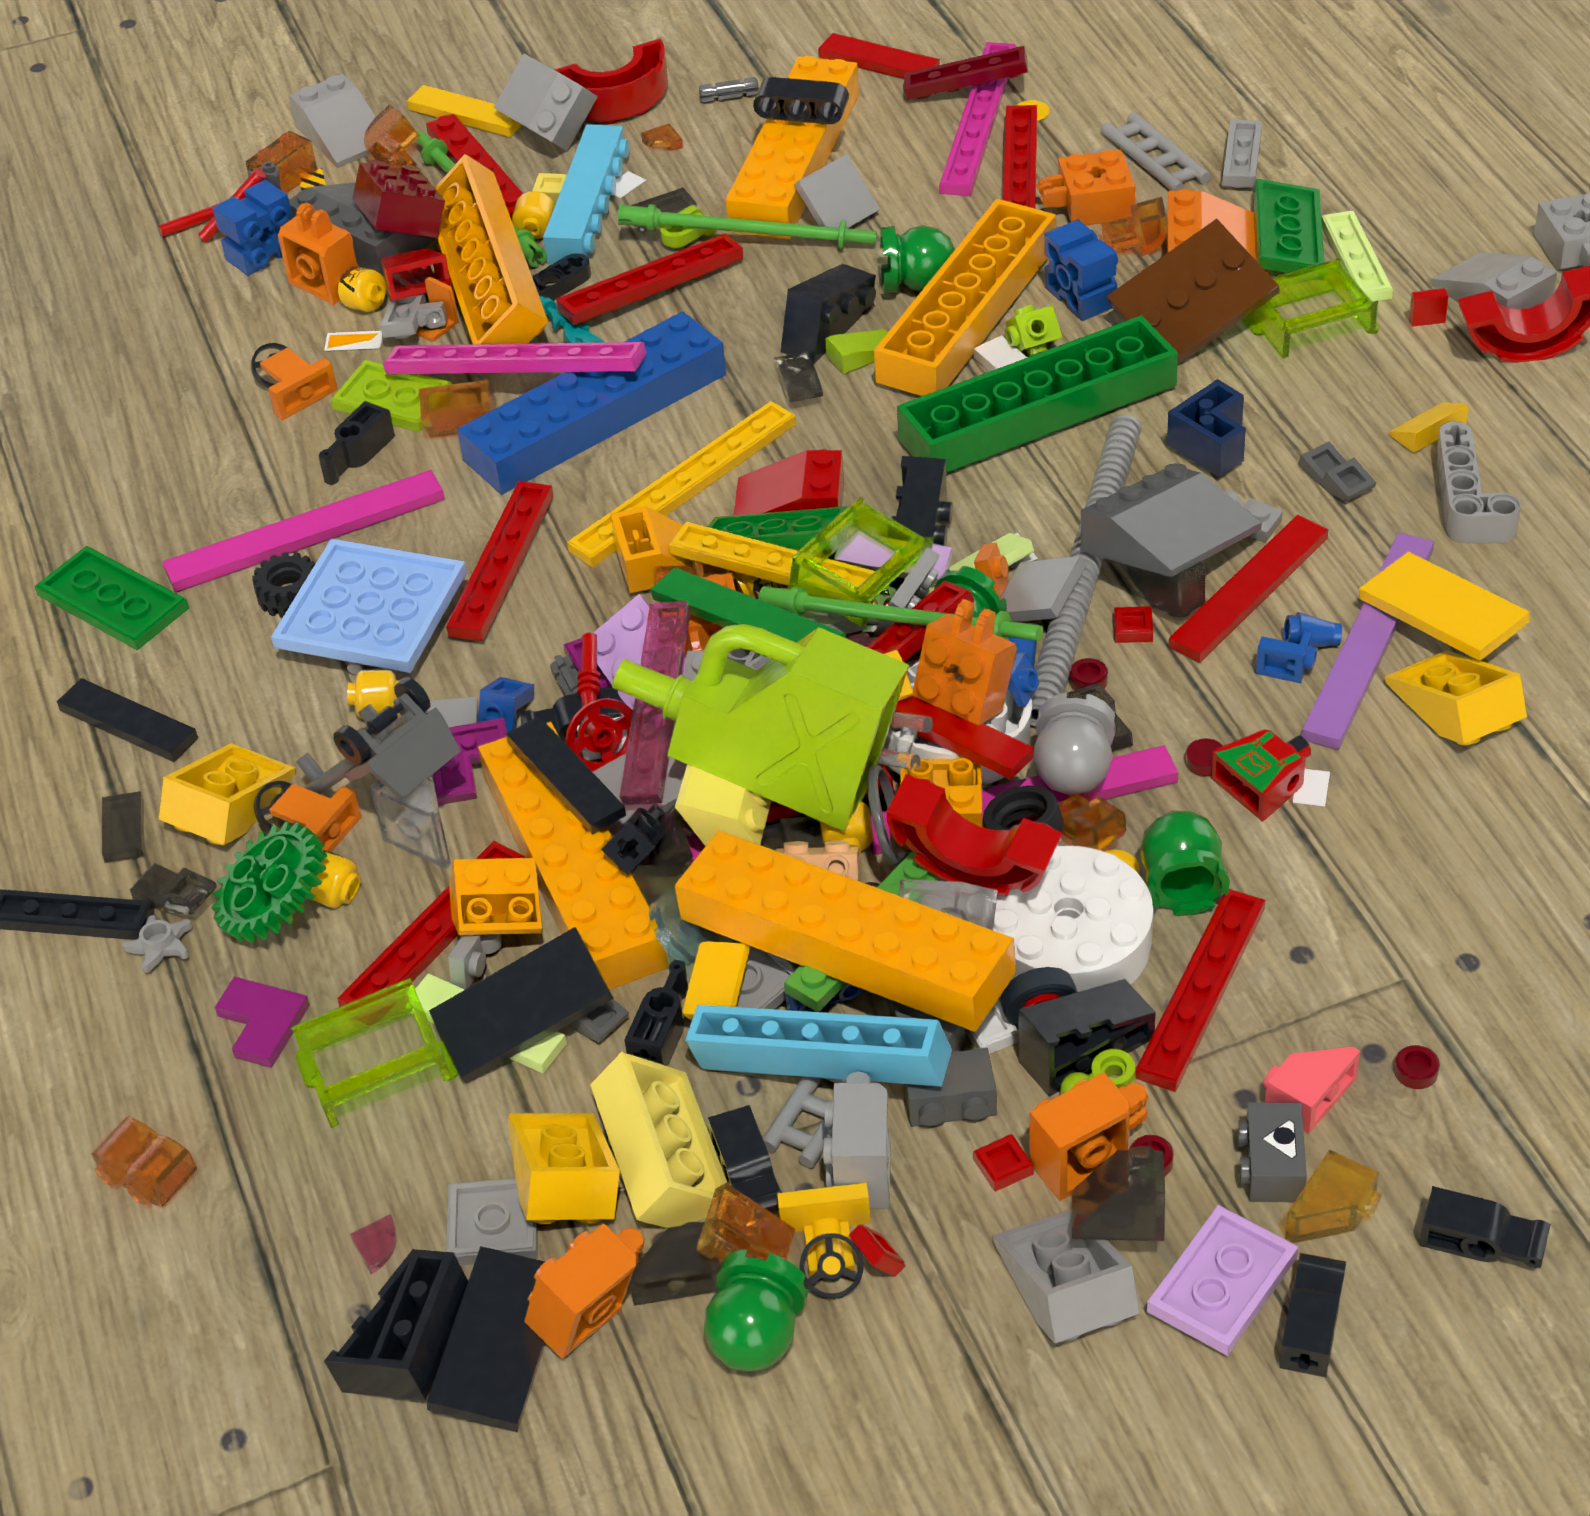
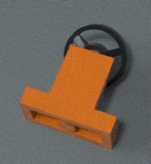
M268 343L259 347L251 359V372L259 384L268 388L274 414L282 421L338 390L332 363L326 358H322L309 365L288 347L278 343ZM266 349L280 350L278 353L270 354L263 361L255 362L257 355ZM256 368H262L277 380L278 383L273 384L262 379L257 373Z
M274 781L261 788L254 799L253 805L256 819L269 832L272 825L264 818V815L271 814L292 824L298 822L303 827L309 828L319 837V840L325 845L322 850L331 852L362 818L355 790L345 786H341L331 798H328L296 784ZM270 788H281V793L271 801L270 805L260 809V798L263 792Z

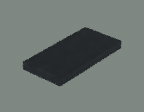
M574 927L430 1009L429 1013L460 1077L467 1083L609 1002L614 997L580 932Z
M480 1246L427 1400V1410L518 1432L546 1344L524 1322L530 1303L527 1299L533 1291L536 1282L534 1275L545 1261Z

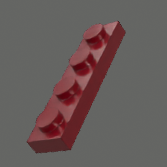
M1025 46L904 73V90L907 100L914 98L924 99L932 94L945 91L954 92L962 87L975 84L985 85L993 80L1006 77L1015 78L1023 73H1028Z

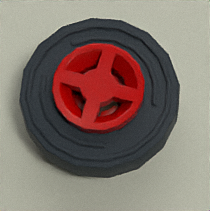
M1042 967L1021 973L1012 979L1001 994L1000 1001L1009 1023L1019 1028V1009L1077 993L1078 991L1068 972L1061 968Z

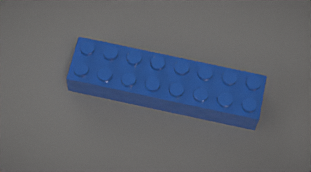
M682 311L673 315L669 319L624 341L644 342L647 353L636 371L565 372L457 428L463 461L498 493L503 495L514 489L518 481L527 482L725 376L726 365L723 342Z

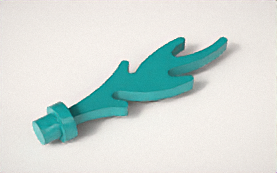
M539 296L547 318H550L552 321V328L557 329L558 326H564L563 337L566 343L605 342L589 332V325L583 323L573 325L563 314L556 310L557 305L552 299Z

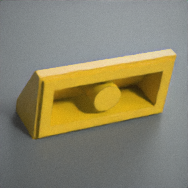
M1442 402L1392 429L1389 435L1415 453L1439 439V431L1442 425L1454 421L1467 424L1469 406L1465 403Z
M711 941L699 944L682 1010L685 1017L692 1021L697 1005L736 1007L750 951L749 945Z

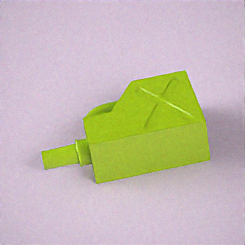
M738 624L726 626L710 637L703 651L698 674L693 681L685 678L683 674L674 679L624 659L617 669L612 687L663 710L662 715L664 719L669 718L676 721L667 756L845 831L858 805L868 792L867 775L870 767L879 763L909 665L820 627L796 643L759 627ZM734 649H746L772 660L758 670H755L729 659L727 656Z

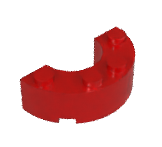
M661 38L632 46V60L616 70L591 72L582 69L576 63L554 69L598 96L585 120L603 121L606 124H613L618 122L619 119L643 115L664 96L668 87L665 47Z
M1590 265L1562 272L1560 284L1554 294L1543 303L1531 308L1513 309L1505 307L1496 300L1492 290L1458 299L1460 310L1472 340L1484 353L1490 352L1498 355L1502 361L1513 363L1545 360L1571 349L1584 339L1583 333L1590 327Z
M907 774L886 812L888 827L899 846L907 844L916 854L913 861L920 867L958 888L990 896H1008L1010 890L1020 889L1022 893H1025L1036 887L1043 878L1063 833L1045 823L1033 822L1025 818L1022 819L1019 826L1010 830H992L980 827L968 821L953 809L946 799L945 788L935 785L930 780L918 779Z

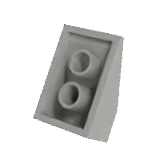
M523 54L493 108L568 151L598 96L559 72Z
M343 73L330 76L323 82L303 87L298 92L288 95L295 127L337 168L391 146L390 138L362 94Z
M1480 252L1431 278L1430 284L1437 289L1446 288L1449 297L1456 302L1460 298L1492 290L1496 300L1503 306L1513 309H1525L1543 303L1554 294L1557 272L1533 256Z
M1075 1208L993 1235L994 1245L1036 1323L1054 1343L1075 1340L1081 1334L1103 1326L1117 1325L1126 1318L1140 1314L1132 1265Z

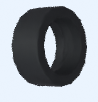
M1027 785L1004 791L989 802L983 813L984 827L992 830H1010L1012 828L1005 827L1011 822L1032 815L1042 816L1035 822L1045 823L1060 832H1063L1064 821L1057 799L1051 791L1039 786Z

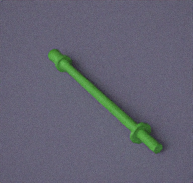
M418 131L414 135V140L423 148L421 157L425 163L438 164L446 173L453 168L455 163L446 155L448 149L443 140L430 139L423 131ZM514 226L525 259L532 267L539 266L533 258H536L543 264L547 257L546 251L535 242V237L529 230H519Z
M620 204L618 210V225L647 227V230L652 231L660 225L835 240L838 241L839 249H844L845 241L876 244L877 231L847 229L846 220H841L839 228L669 213L662 212L656 205L649 204L648 207Z
M763 586L758 596V600L803 616L807 611L927 626V624L947 614L809 596L804 587L795 586L791 590ZM999 611L997 613L992 634L1009 640V637L1040 641L1042 639L1043 627L1041 625L1012 622L1008 611ZM978 617L972 618V625L976 626Z

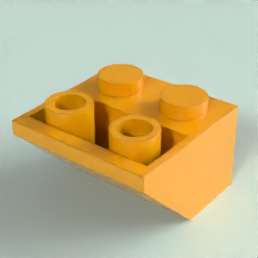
M647 506L610 514L615 548L629 593L651 589L674 567L701 577L697 561L670 554L668 544L682 528V524Z
M967 758L901 760V782L907 774L918 779L930 780L935 785L945 788L946 799L953 809L968 821L983 827L981 765ZM906 843L902 846V850H911Z
M535 858L453 859L449 892L452 921L458 935L542 932Z

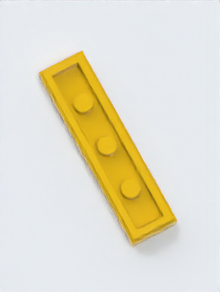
M422 85L407 100L408 110L436 118L454 114L463 125L511 137L522 126L519 122L493 108L495 106L494 103Z

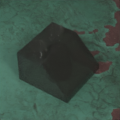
M1136 1146L1128 1150H1117L1072 1190V1239L1165 1241L1163 1151H1154L1144 1146Z

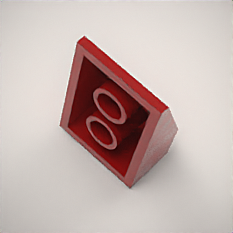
M806 450L738 477L733 515L842 507L844 493L842 450Z

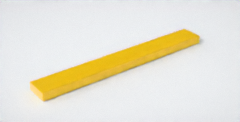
M768 402L567 542L568 552L593 568L616 551L610 514L647 506L667 516L796 425V416L776 403Z

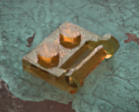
M725 1183L715 1188L698 1242L697 1251L709 1259L716 1257L722 1261L729 1253L738 1251L726 1243V1240L740 1250H748L747 1254L752 1258L767 1260L768 1254L772 1253L787 1259L795 1228Z

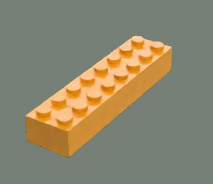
M798 56L787 78L836 82L845 86L849 92V100L842 118L835 124L766 119L725 200L727 218L798 224L806 204L794 184L826 165L859 95L857 63L846 62L842 59L828 60L813 56ZM735 232V233L759 235V236H766V237H774V238H782V239H791V236H780V235H768V234Z
M464 154L435 186L436 190L445 200L437 239L442 254L446 255L449 275L472 344H528L544 330L545 325L548 323L546 313L494 172Z
M996 198L874 349L876 383L920 396H925L948 387L974 354V348L981 345L1046 261L1045 233L1056 229V214Z
M552 722L546 723L557 734ZM507 737L478 746L484 779L521 854L525 858H535L538 889L560 933L563 934L574 927L577 928L610 990L668 969L664 935L631 872L627 875L601 850L611 836L608 828L605 827L592 835L507 742Z
M720 830L717 831L675 884L680 918L684 921L804 967L807 965L826 973L830 977L974 1032L977 1031L1016 974L1014 938Z

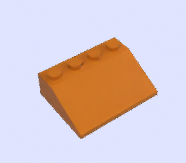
M1189 189L1168 191L1167 253L1217 218L1256 260L1254 212L1204 191H1192Z

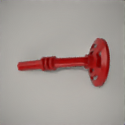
M588 632L582 635V669L578 672L577 694L581 697L582 708L574 715L568 726L566 745L593 772L636 748L640 739V725L634 711L625 703L611 698L597 700V697L600 695V673L597 671V635ZM600 708L616 709L623 716L614 720L608 715L600 714ZM584 718V720L579 726L577 738H575L577 726L580 723V721ZM623 730H627L626 740L622 748L615 754L613 751L618 747L622 739ZM586 747L592 752L600 753L602 761L586 760L581 757L580 752Z

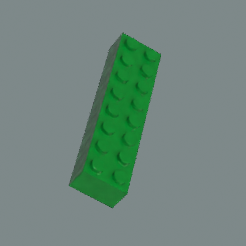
M1140 315L898 405V439L913 457L946 459L947 473L1176 386L1178 352Z

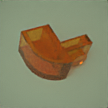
M389 104L368 126L364 135V145L376 160L386 162L392 167L396 168L398 165L400 167L401 165L417 166L405 150L420 135L406 117Z

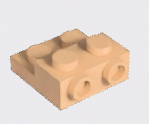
M794 841L784 843V848L776 850L851 879L860 880L861 855L859 856V847H850L849 841L825 842V847L808 848V842Z

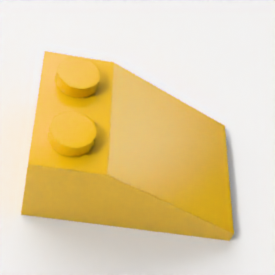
M1448 650L1385 676L1386 684L1439 736L1455 741L1459 745L1475 744L1480 741V737L1492 732L1507 730L1512 727V723L1527 717L1520 673Z
M230 743L163 777L159 820L174 825V828L179 831L191 832L204 837L211 844L226 845L246 834L257 821L253 805L254 799L261 788L274 781L289 782L295 775L296 768ZM270 788L263 792L260 798V809L269 806L271 801L281 792V788Z
M508 1113V1128L518 1199L526 1220H532L540 1224H551L557 1220H577L582 1223H596L601 1219H615L620 1170L594 1113Z

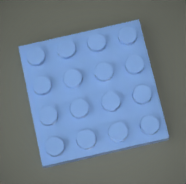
M330 539L272 634L273 647L411 673L467 573L465 562Z

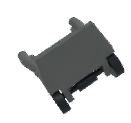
M405 677L394 686V692L397 697L393 701L394 707L387 706L380 713H377L373 706L368 704L358 712L367 724L366 729L361 727L355 730L351 726L343 725L334 733L335 745L345 759L325 773L308 752L299 758L296 763L311 781L303 788L318 794L324 793L345 777L350 781L360 779L366 774L372 773L402 799L461 750L439 710L435 707L427 711L431 703L424 688L414 679Z

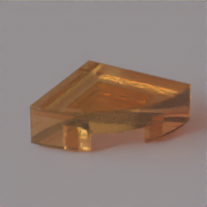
M669 123L641 133L642 142L650 148H654V145L667 146V150L670 151L683 148L682 138Z

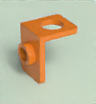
M428 277L425 279L429 303L443 301L448 320L446 325L432 331L423 329V326H418L416 335L434 342L458 324L459 321L452 287L432 277Z

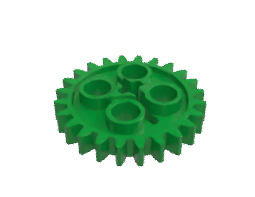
M285 822L281 829L277 825H272L269 835L260 831L258 840L255 843L248 840L246 842L247 850L244 853H235L237 861L235 864L226 865L224 868L229 872L228 875L217 881L222 888L213 893V897L218 901L211 906V909L217 913L213 918L219 923V927L239 942L246 939L248 942L253 943L257 936L265 940L270 929L275 934H278L281 923L284 921L289 925L292 924V914L295 911L300 913L305 911L302 903L304 900L313 899L315 896L310 892L312 887L322 883L317 875L326 870V866L321 862L327 857V854L322 851L325 845L319 840V837L309 828L303 827L298 822L293 826L289 822Z

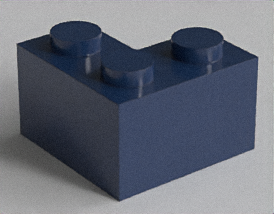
M1219 379L1215 380L1168 411L1167 445L1217 477H1221L1244 461L1246 427L1242 426L1244 395Z

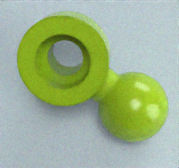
M1105 1050L1094 1058L1091 1074L1086 1075L1081 1072H1074L1067 1075L1061 1083V1094L1071 1090L1078 1082L1084 1079L1090 1080L1103 1072L1108 1077L1119 1075V1077H1109L1118 1088L1126 1087L1127 1084L1132 1082L1135 1083L1136 1069L1134 1059L1123 1050Z

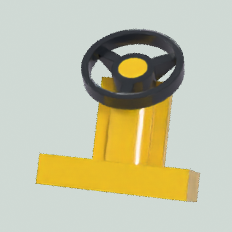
M867 1183L777 1193L782 1234L804 1232L806 1247L801 1254L800 1270L805 1274L804 1262L807 1255L809 1275L811 1277L808 1279L807 1276L805 1277L804 1283L815 1294L825 1298H838L850 1293L861 1280L864 1263L859 1248L848 1236L850 1234L849 1226L871 1224ZM852 1248L855 1250L859 1261L858 1273L855 1272ZM842 1274L855 1279L848 1288L837 1293H826L812 1285L822 1277L836 1279Z

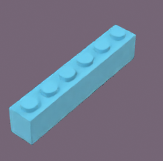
M586 124L543 236L544 247L547 253V264H553L570 254L579 253L588 257L589 253L594 252L596 233L601 232L603 214L608 213L610 195L615 194L617 176L620 177L622 175L623 159L628 158L629 140L624 139L623 126Z
M697 1005L685 1039L701 1069L845 1080L849 1073L851 1074L859 1070L860 1072L868 1073L872 1082L941 1087L952 1052V1048L939 1020Z

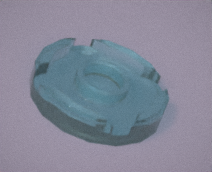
M667 890L651 903L649 916L650 920L655 918L658 925L654 930L656 937L667 953L676 960L685 961V965L688 966L691 963H695L700 943L708 941L719 942L716 932L680 918L676 890Z

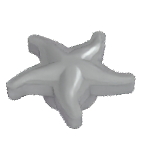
M154 915L148 917L146 925L140 930L139 938L133 941H124L122 943L123 949L127 953L145 954V959L141 963L145 973L151 971L164 956L175 955L186 959L189 954L179 939L185 932L192 929V924L189 919L169 924L167 921L157 920Z

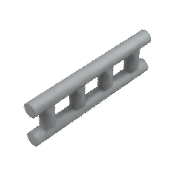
M1136 112L1129 114L1127 118L1128 124L1116 128L1108 122L1101 128V132L1170 191L1184 189L1183 183L1194 178L1202 184L1207 183L1211 178V174ZM1137 133H1141L1146 137V139L1136 143L1127 138ZM1159 148L1165 154L1151 158L1145 152ZM1178 163L1184 169L1171 174L1164 167Z
M802 1077L763 1137L768 1152H775L782 1141L803 1150L798 1158L803 1166L807 1168L815 1166L823 1153L824 1137H827L828 1128L825 1127L826 1100L812 1095L822 1078ZM823 1078L834 1083H845V1079ZM802 1110L824 1118L813 1135L791 1127Z

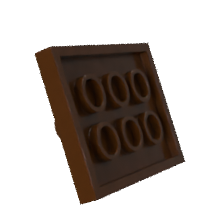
M1216 218L1107 295L1108 303L1124 321L1142 315L1178 352L1177 365H1179L1279 294L1280 289L1272 277Z

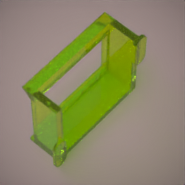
M1337 258L1272 277L1279 285L1280 293L1243 318L1242 321L1254 335H1264L1282 358L1289 357L1291 334L1349 317H1354L1366 333L1376 334L1379 331V326L1376 324L1378 301L1372 302L1342 267L1340 264L1341 260ZM1334 291L1344 302L1287 320L1276 309V307Z
M859 497L792 556L788 589L791 590L794 586L804 587L809 596L870 603L910 565L915 566L927 547L932 549L934 536L921 537L864 503V498ZM859 530L893 550L895 554L859 587H856L820 564ZM844 616L860 627L867 623L866 618Z
M410 978L291 1027L300 1049L296 1053L295 1059L302 1078L308 1088H315L331 1128L339 1125L333 1106L434 1064H437L443 1081H451L458 1075L456 1066L444 1042H437ZM413 1011L427 1045L326 1087L313 1052Z

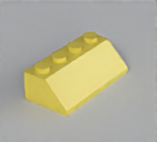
M687 764L675 808L705 846L718 830L760 845L772 800Z
M621 1052L590 1086L636 1220L672 1229L731 1211L736 1204L686 1072Z

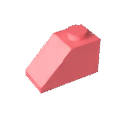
M1354 1047L1291 1053L1280 1067L1278 1065L1273 1066L1266 1075L1263 1083V1088L1266 1089L1265 1103H1302L1303 1131L1309 1134L1357 1079L1360 1050Z

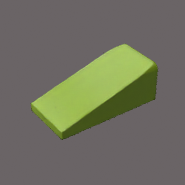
M886 329L829 336L825 338L826 355L843 374L875 362L874 349L888 331Z

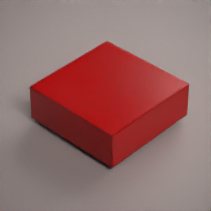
M1446 288L1412 292L1409 321L1412 327L1446 322L1449 297Z
M1114 607L1115 643L1153 642L1152 607Z
M1013 1134L973 1151L974 1162L994 1192L1034 1175V1165Z
M859 1224L848 1235L873 1267L896 1277L906 1266L902 1257L881 1233Z

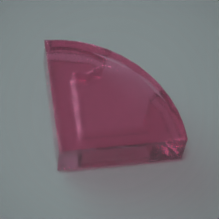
M391 1214L350 1234L352 1242L370 1274L378 1271L388 1262L397 1243V1233Z

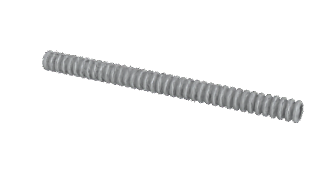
M1122 414L1112 419L1085 508L1096 503L1097 499L1108 497L1125 486L1135 449L1137 448V442L1139 441V435L1141 434V424L1135 417ZM1081 522L1070 557L1081 556L1086 566L1058 617L1050 619V624L1048 625L1038 664L1035 667L1039 686L1031 697L1032 712L1030 725L1036 727L1040 706L1048 698L1064 693L1104 559L1082 552Z

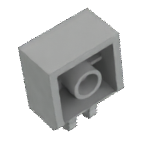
M1590 192L1584 195L1557 198L1538 203L1534 237L1556 270L1590 265Z
M858 1070L857 1072L849 1073V1076H846L845 1083H834V1100L825 1101V1127L828 1128L827 1137H824L823 1145L824 1165H826V1187L867 1183L870 1209H890L891 1138L889 1137L887 1121L888 1090L880 1083H872L868 1073Z

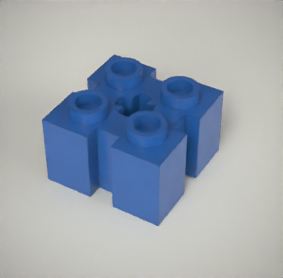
M265 179L244 190L245 198L238 200L233 196L213 207L217 228L227 235L220 239L225 260L247 276L269 265L270 256L283 257L278 233L281 226L286 224L289 217L292 216L288 194Z
M1079 219L1046 232L1045 256L1049 259V264L1045 266V288L1059 301L1065 299L1067 301V308L1081 321L1113 309L1108 303L1107 295L1118 288L1114 278L1116 275V265L1118 264L1116 251L1103 240H1098L1096 233Z

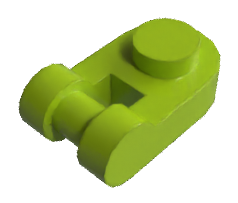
M694 205L679 212L680 214L711 216L708 214L704 215L703 211ZM660 225L661 242L673 249L683 248L704 234L711 236L716 232L713 229Z

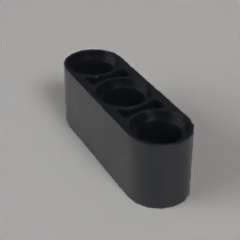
M768 77L763 80L753 101V108L757 115L765 119L835 124L842 118L849 100V92L845 86L836 82Z

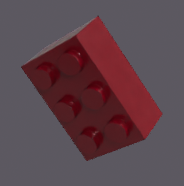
M371 160L370 164L359 162L352 199L375 229L438 238L445 200L419 168L411 165H401V168L389 167L388 163L379 160Z

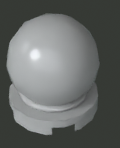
M1061 693L1048 698L1040 706L1035 728L1038 738L1034 747V763L1036 773L1050 789L1071 796L1092 791L1106 778L1113 760L1111 744L1115 736L1116 727L1114 711L1105 701L1090 694L1086 695V699L1067 698V693Z

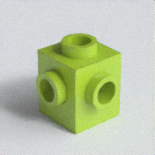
M1034 304L1014 310L1015 316L1006 321L1005 337L1010 347H1016L1021 353L1027 351L1028 357L1048 350L1046 345L1063 338L1053 305L1035 310Z

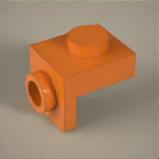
M997 542L983 544L974 560V565L977 570L993 579L995 585L992 588L1001 598L1009 582L1007 577L1008 563L1005 556L1000 554Z

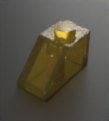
M1329 1149L1287 1213L1285 1240L1291 1243H1298L1355 1231L1363 1217L1371 1218L1379 1205L1381 1193L1376 1191L1379 1172Z

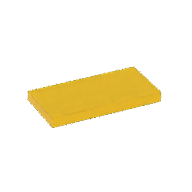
M1409 551L1359 588V599L1479 661L1530 623L1529 611Z

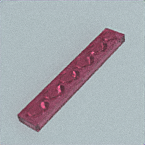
M687 601L650 604L641 666L674 679L681 675L691 612ZM637 698L634 701L619 797L624 805L662 803L669 756L667 755L672 739L674 720L664 719L662 715L663 710Z

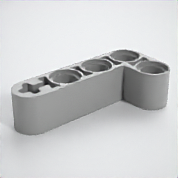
M1455 421L1442 425L1439 431L1436 464L1445 528L1448 537L1459 543H1505L1513 540L1517 536L1521 510L1520 500L1516 496L1507 493H1482L1471 428L1467 424Z

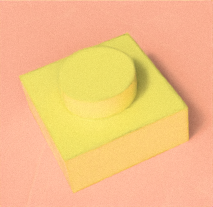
M539 173L532 191L546 194L556 204L567 174Z

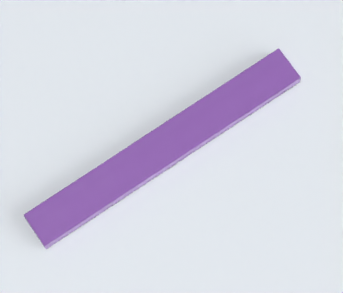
M1398 532L1379 573L1408 551L1429 561L1434 549V541ZM1364 602L1302 729V737L1306 741L1340 749L1400 622L1398 618Z

